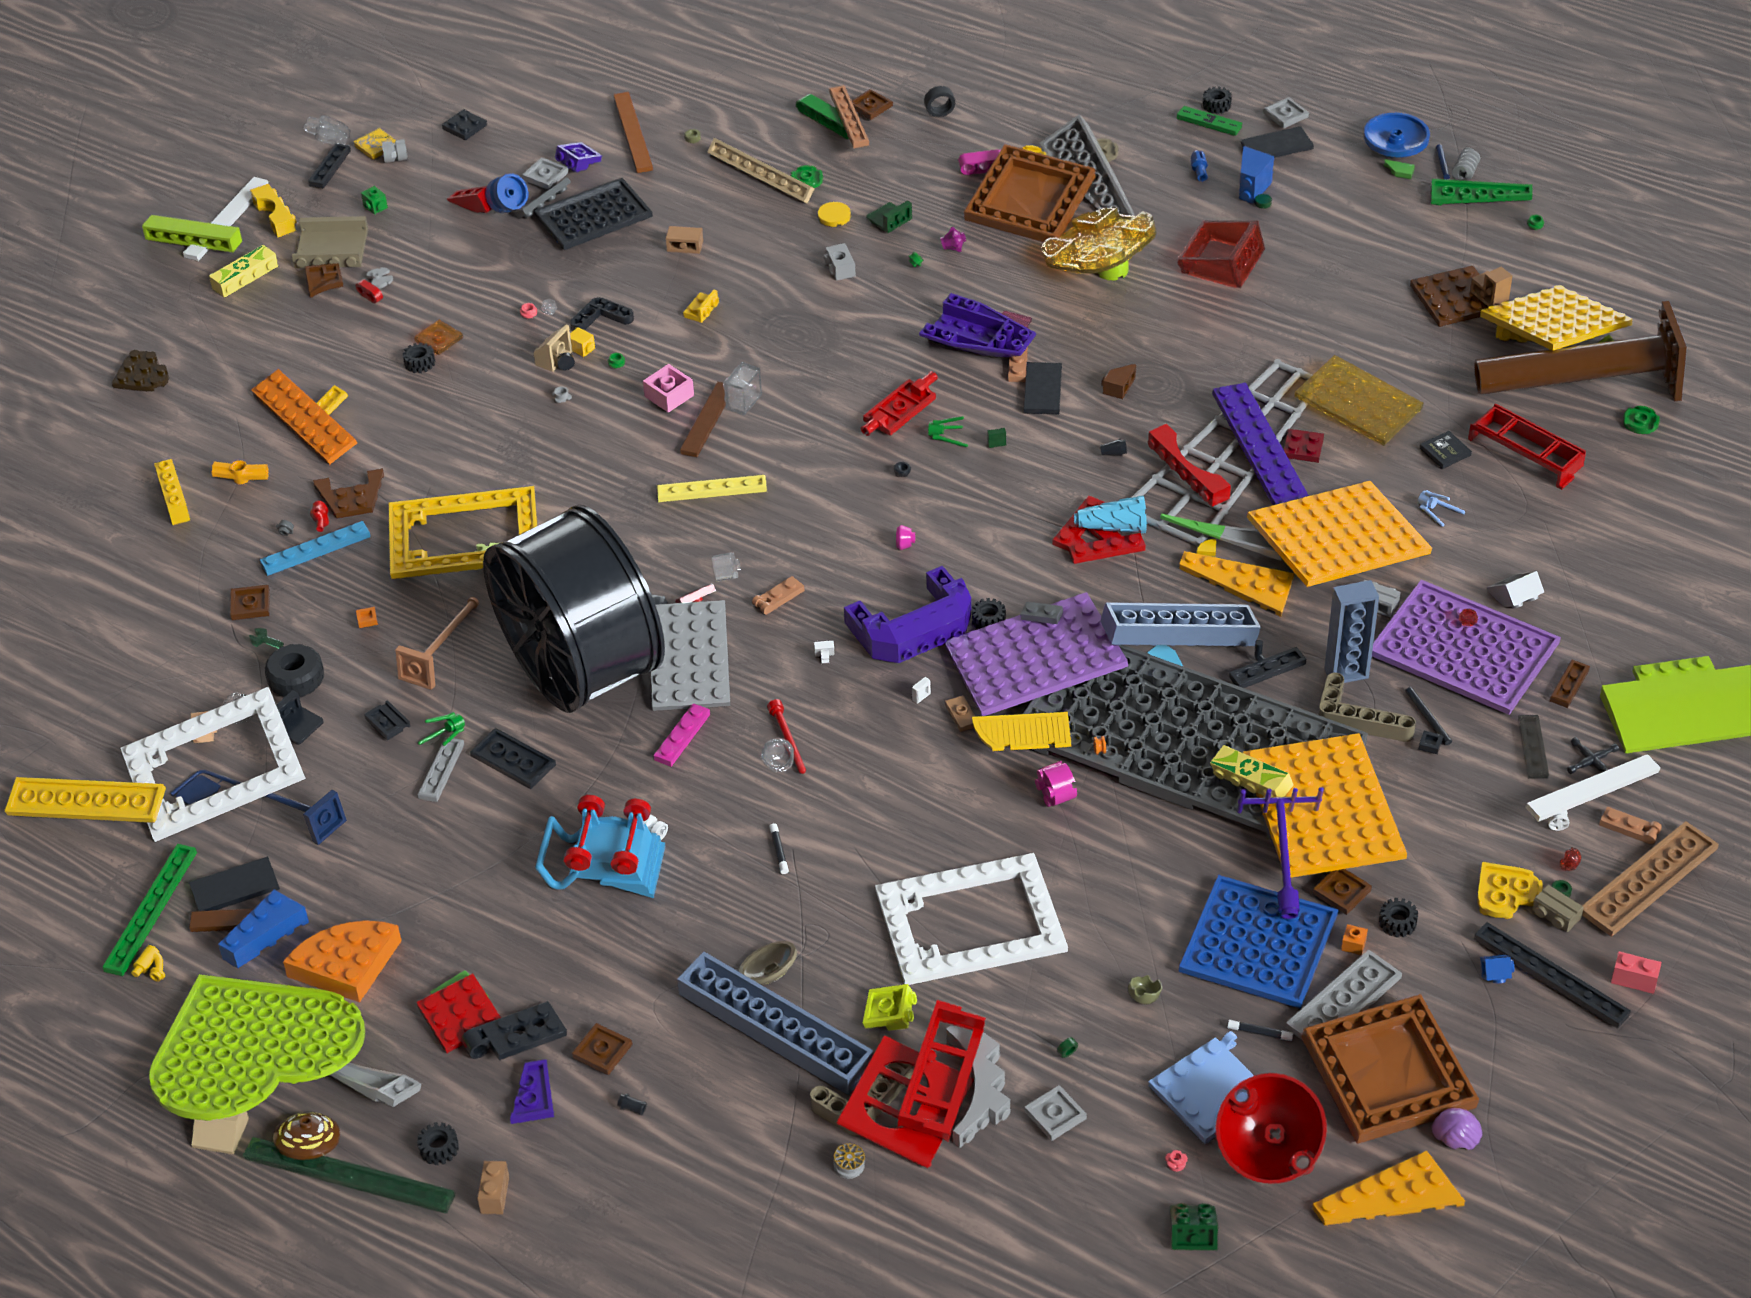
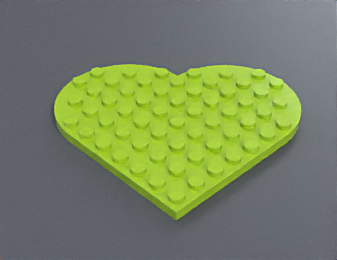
M199 974L152 1062L149 1075L152 1093L162 1107L184 1118L211 1121L241 1114L268 1098L279 1082L294 1084L311 1081L330 1075L347 1065L358 1054L365 1039V1024L361 1011L353 1002L349 1003L344 1000V996L327 990Z

